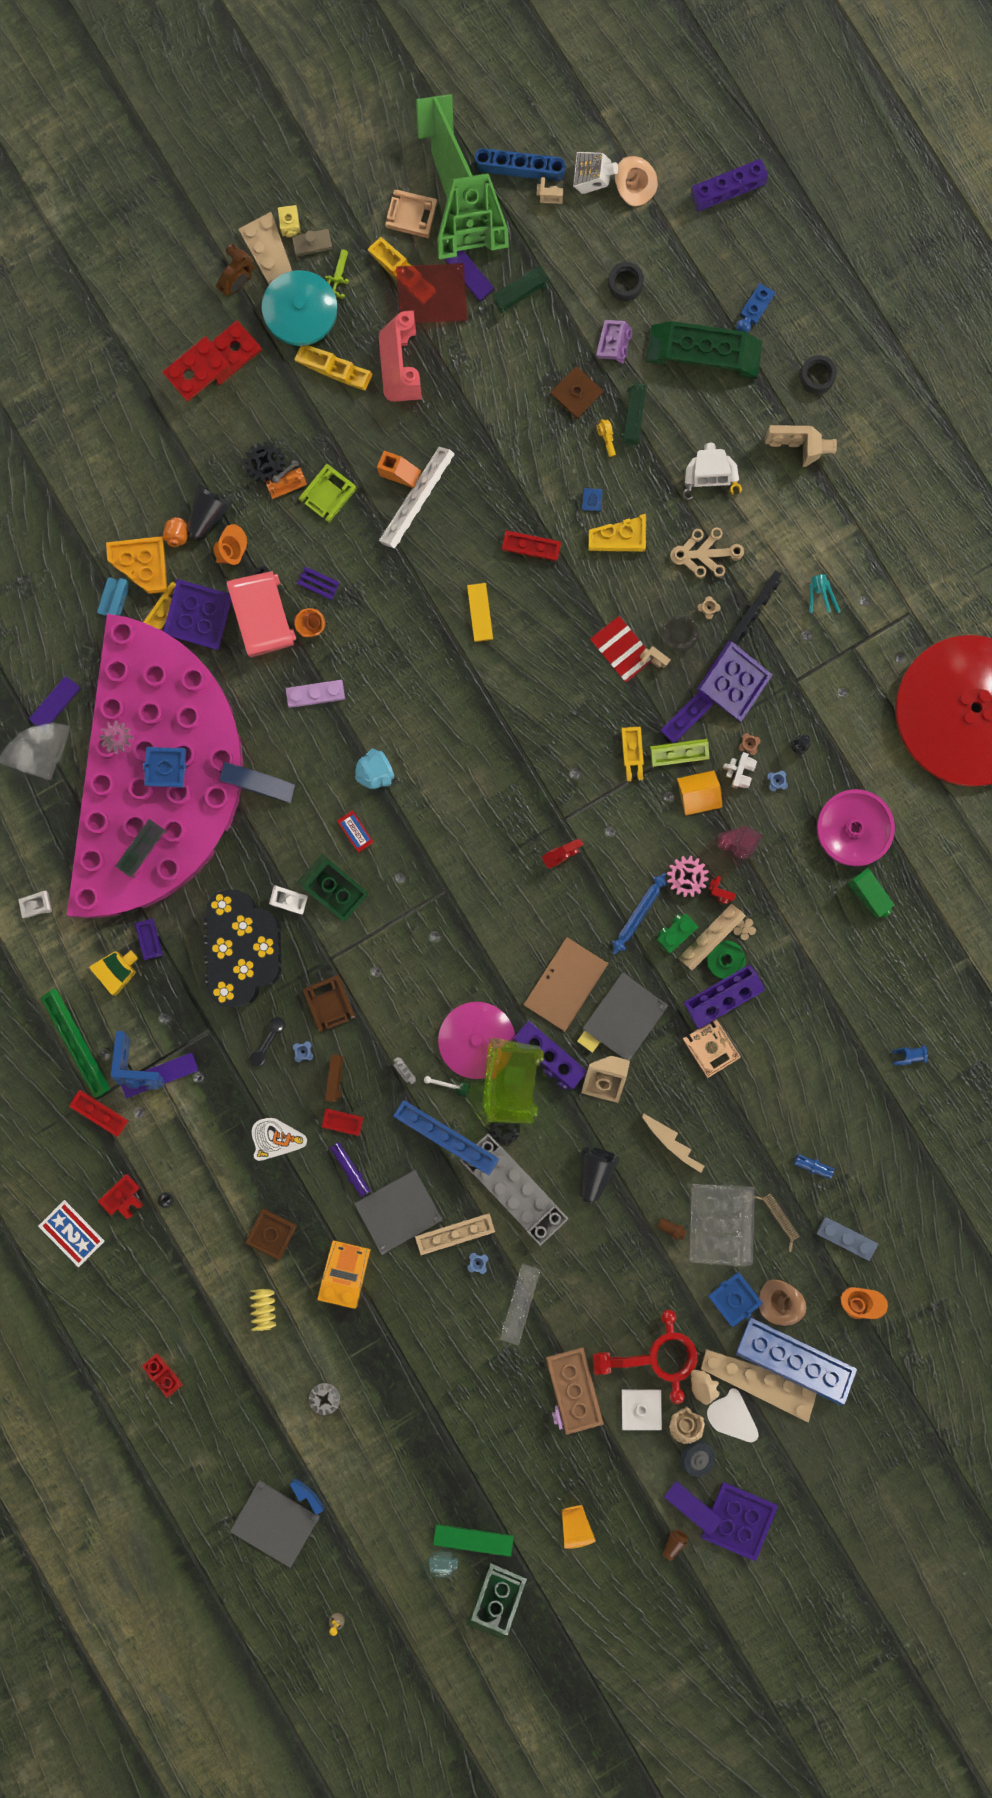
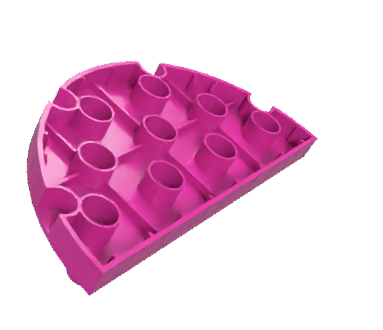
M107 614L68 902L67 916L74 918H102L121 915V912L138 907L145 908L151 906L183 887L201 871L216 851L213 849L221 839L224 830L228 832L233 821L241 788L219 782L223 763L227 762L243 767V755L240 735L237 732L233 717L234 713L222 688L195 654L167 633L144 622ZM146 747L186 749L185 764L187 766L184 788L144 786L145 771L143 770V763L146 761Z

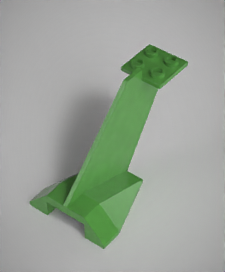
M452 94L416 99L418 138L431 137L432 156L447 197L437 238L438 259L456 257L457 251L483 246L490 250L508 248V227L488 173L472 175L454 136Z

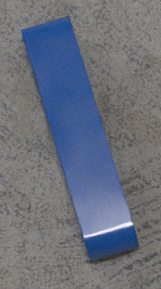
M485 148L477 150L474 155L475 167L479 172L533 179L545 177V180L560 181L565 175V162L559 157ZM481 158H484V159H486L487 161L484 162V163H482V162H480L479 160H480ZM498 161H505L506 163L503 164V165H500V164H498L497 162H498ZM523 163L524 166L518 167L516 164ZM541 165L542 168L536 169L534 166ZM559 167L561 170L554 171L553 168Z

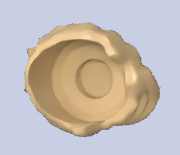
M693 1370L691 1372L692 1392L697 1400L708 1405L719 1397L720 1394L716 1390L719 1384L718 1381L711 1380L710 1375L704 1370Z

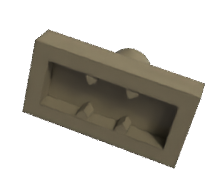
M328 229L315 232L310 230L306 234L292 236L296 257L333 249Z

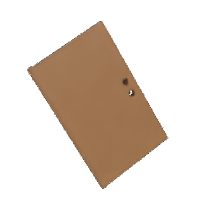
M566 937L523 1005L565 1032L609 963Z

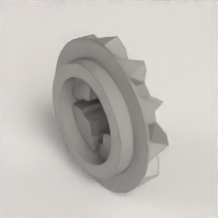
M395 1058L394 1067L406 1083L410 1082L413 1084L416 1078L401 1058Z
M328 1383L316 1385L309 1395L310 1407L315 1413L321 1415L333 1413L340 1403L338 1390ZM329 1392L328 1401L330 1403L325 1402L319 1406L321 1402L319 1396H324Z

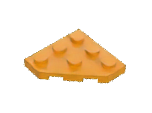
M163 536L106 542L107 560L113 567L148 594L168 592Z

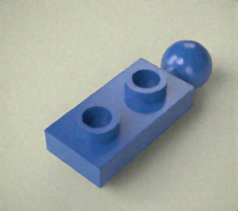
M759 283L740 314V317L744 319L737 322L736 330L748 333L751 329L750 323L754 325L758 323L776 292Z

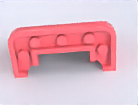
M414 311L400 312L379 332L383 391L386 399L389 401L422 399L419 373L413 367H403L401 346H408L409 338L416 336Z
M273 571L227 581L245 648L250 657L293 646V641L296 640L294 629H289L277 586L281 585L278 574H274Z

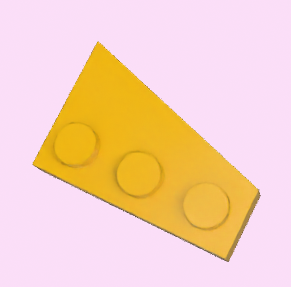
M646 514L639 515V517L634 519H625L617 524H608L589 530V551L645 552Z

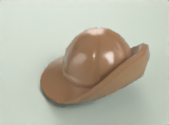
M775 1279L769 1280L764 1284L759 1296L763 1304L759 1306V1309L767 1321L776 1325L787 1326L793 1325L803 1318L806 1313V1302L797 1289L784 1281Z

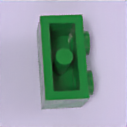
M679 913L671 921L673 925L669 929L665 926L657 934L659 938L656 941L668 954L699 928L686 913L683 916Z

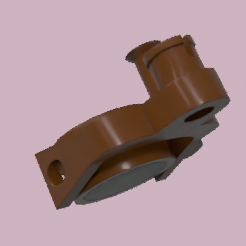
M233 243L225 251L233 258L232 262L223 271L215 286L225 296L229 293H236L245 284L247 279L250 280L252 270L254 269L253 259L243 249H239Z

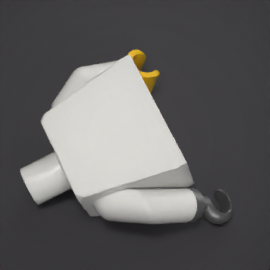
M707 443L704 446L705 450H699L697 457L693 458L686 468L685 486H687V489L683 491V497L686 500L693 498V496L690 498L685 496V492L691 491L692 487L730 485V482H732V486L729 489L731 495H734L733 487L738 488L739 494L742 491L741 485L737 482L739 480L737 464L730 456H726L725 450L716 449L714 443Z

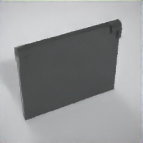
M622 972L582 1029L620 1057L630 1061L668 1005Z
M416 1170L355 1203L359 1214L382 1255L443 1221Z
M259 1480L230 1532L291 1568L317 1521H319L320 1516Z

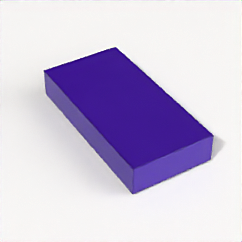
M154 919L134 923L143 959L149 960L164 956Z

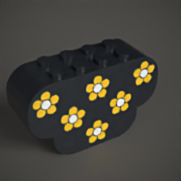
M222 890L215 893L209 899L207 915L203 917L204 926H207V934H204V945L207 946L208 951L204 955L205 965H208V973H205V984H208L209 994L217 1004L229 1008L247 1007L257 999L260 988L275 984L281 976V926L273 914L265 909L257 908L255 901L244 892L239 890Z

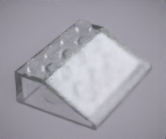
M692 1184L690 1262L733 1266L753 1265L754 1186Z

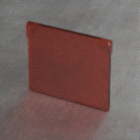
M464 263L396 266L399 312L414 311L415 324L468 320Z

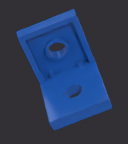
M116 1031L111 1078H114L117 1084L127 1085L128 1088L138 1089L139 1086H146V1089L158 1090V1087H164V1079L158 1072L127 1070L131 1039L124 1031Z

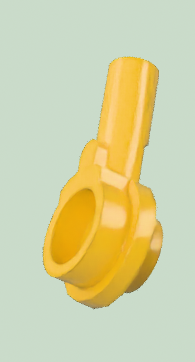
M601 419L596 426L597 432L604 438L608 455L612 457L616 455L612 443V425L609 420Z

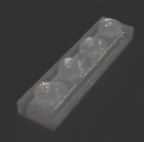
M526 1264L521 1265L500 1340L519 1345L541 1269Z

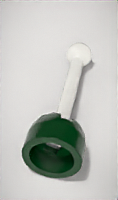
M429 1076L424 1078L426 1084L434 1083L455 1089L459 1096L465 1098L468 1096L469 1082L461 1081L457 1085L431 1079Z

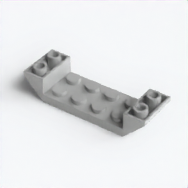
M487 1134L476 1145L499 1158L491 1174L488 1176L463 1159L460 1161L541 1246L569 1218L514 1159Z

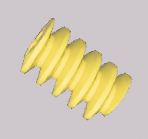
M270 1289L251 1290L255 1295L251 1296L250 1299L256 1301V1303L250 1305V1307L256 1308V1311L251 1313V1315L256 1316V1319L252 1320L251 1323L257 1324L251 1330H270L276 1326V1322L270 1321L276 1317L275 1314L270 1313L275 1310V1307L270 1305L275 1302V1299L269 1297L274 1294V1291Z

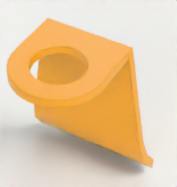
M579 1505L562 1509L565 1548H579L594 1543L596 1540L583 1506Z

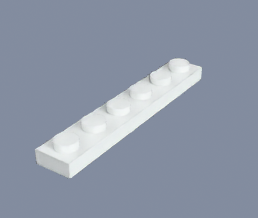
M438 447L417 480L415 487L412 488L379 541L383 545L395 548L400 542L401 537L411 525L415 515L420 511L422 504L430 495L436 482L439 481L443 471L450 464L454 456L451 450Z

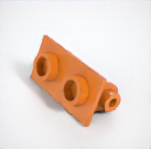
M301 468L286 473L280 478L278 483L266 481L272 499L307 485Z

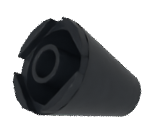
M199 485L187 523L188 536L195 540L203 539L229 510L232 503Z
M583 1147L581 1151L580 1196L583 1197V1201L594 1203V1201L600 1199L619 1163L620 1157L614 1158V1153L594 1147V1151L588 1150L589 1147Z

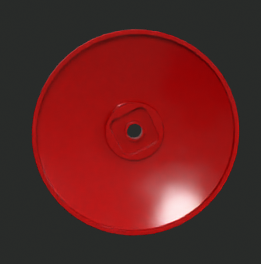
M978 635L956 636L930 646L911 663L903 675L898 688L895 715L903 744L913 759L923 769L936 778L951 784L968 787L992 784V638ZM972 703H977L980 706L979 713L972 711Z

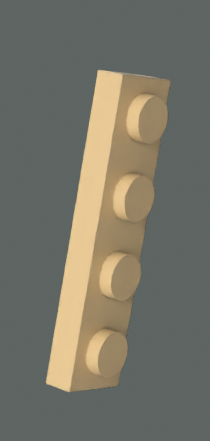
M731 904L678 959L690 970H693L744 919V913Z
M490 1213L417 1235L415 1238L420 1254L424 1255L494 1233L495 1229Z

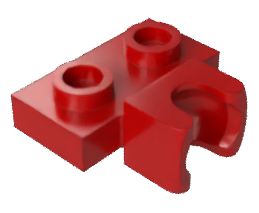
M577 839L550 850L542 856V860L547 868L551 869L567 860L568 857L579 853L578 848L584 844L581 839Z
M128 1174L98 1201L110 1215L119 1210L127 1219L132 1217V1213L129 1210L130 1205H134L136 1208L143 1206V1203L134 1195L140 1187Z

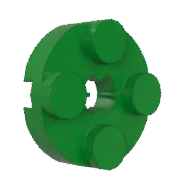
M732 941L720 942L707 955L708 969L714 976L720 979H725L744 968L746 964L742 948ZM729 955L731 957L729 960H732L731 963L723 965L721 957Z

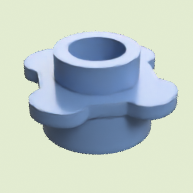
M784 771L768 774L767 778L770 780L769 789L771 791L788 787Z
M307 1041L304 1044L296 1043L293 1045L296 1055L295 1061L301 1062L305 1059H313V1054L311 1053L312 1044Z
M476 1253L470 1254L468 1270L484 1274L487 1271L486 1262L488 1261V1256L485 1254L482 1256L476 1255Z

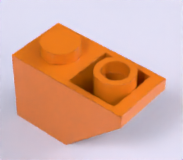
M387 451L383 452L377 466L379 476L411 488L415 487L421 473L420 469L403 457Z

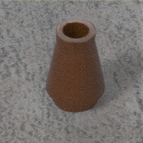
M677 1529L670 1532L662 1555L666 1559L673 1561L674 1557L686 1546L687 1535Z

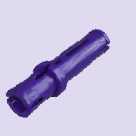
M340 1142L330 1147L329 1149L348 1176L349 1183L353 1184L360 1197L370 1192L371 1190L361 1177L362 1173L357 1171Z

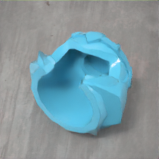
M372 748L356 765L355 779L361 785L369 789L391 785L394 773L382 751Z

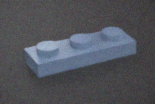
M824 1217L816 1233L870 1261L878 1243L827 1217Z

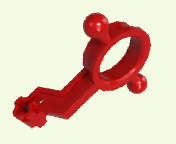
M669 1309L661 1314V1320L666 1324V1334L661 1335L653 1342L649 1354L632 1357H610L608 1352L592 1354L595 1375L612 1373L611 1367L627 1368L651 1364L652 1370L658 1377L672 1382V1391L669 1398L674 1404H680L684 1401L685 1395L680 1389L679 1381L686 1379L697 1364L695 1345L689 1337L674 1332L673 1323L676 1321V1314ZM676 1339L685 1346L687 1361L679 1372L673 1374L665 1373L658 1366L657 1351L665 1341Z

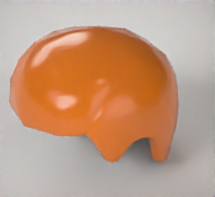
M307 608L301 610L295 616L294 625L296 631L302 636L314 637L324 630L325 619L323 614L317 609Z

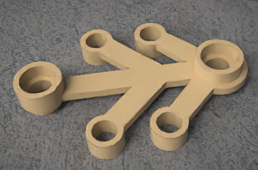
M720 528L712 529L710 536L698 550L689 551L696 542L702 540L704 534L701 529H695L692 537L684 546H676L672 549L670 554L672 562L677 565L684 564L699 579L705 577L706 569L703 566H697L691 559L698 558L713 571L716 577H722L725 573L724 566L717 565L710 558L729 556L732 560L738 561L744 555V548L739 544H734L730 548L709 549L716 540L722 537V530ZM718 531L720 536L715 537L713 532ZM698 532L701 534V537L696 538L694 534ZM737 548L740 550V553L735 554L733 550ZM681 552L684 556L682 558L677 557V553ZM717 568L722 569L723 573H722V574L716 573V569H717ZM697 570H703L704 574L698 575Z

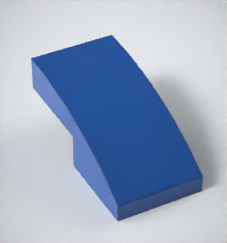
M297 1479L291 1481L290 1486L299 1502L307 1498L316 1515L324 1510V1505L308 1486Z

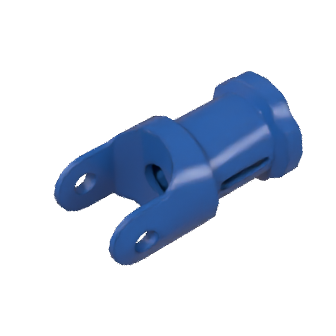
M925 1045L921 1048L910 1049L905 1047L891 1051V1053H902L905 1057L904 1061L894 1062L893 1064L896 1066L910 1065L912 1062L919 1061L928 1062Z

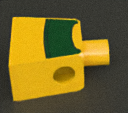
M132 950L124 956L115 951L89 968L113 996H116L136 973L130 965L139 958Z

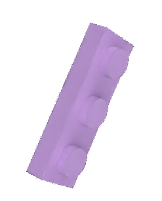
M342 680L286 688L289 708L345 700Z

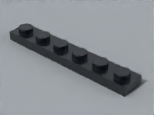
M774 571L712 665L729 641L737 646L740 644L737 640L740 636L745 637L750 629L748 626L750 621L753 620L755 622L761 613L758 611L761 605L766 606L771 596L769 593L771 590L776 591L782 582L779 580L782 575L780 572Z

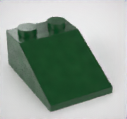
M323 853L298 881L304 890L343 922L349 918L369 894Z
M490 1564L473 1603L466 1625L503 1640L508 1636L527 1579L494 1564Z

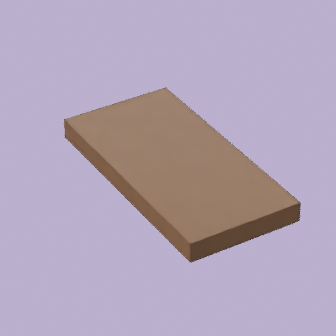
M581 1347L546 1357L565 1434L604 1425L584 1348Z

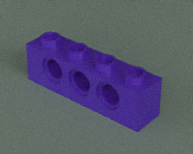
M759 159L692 186L690 196L697 212L766 185L768 173L762 159Z
M749 964L683 1003L690 1018L699 1029L765 991L758 974Z
M530 1021L526 1022L511 1040L514 1043L515 1049L519 1052H525L528 1055L529 1061L535 1065L539 1064L543 1068L544 1074L550 1078L554 1077L558 1081L557 1084L563 1090H572L587 1073V1070ZM530 1040L536 1041V1050L530 1048ZM544 1053L551 1054V1062L545 1061ZM559 1065L565 1066L567 1070L565 1075L559 1073Z

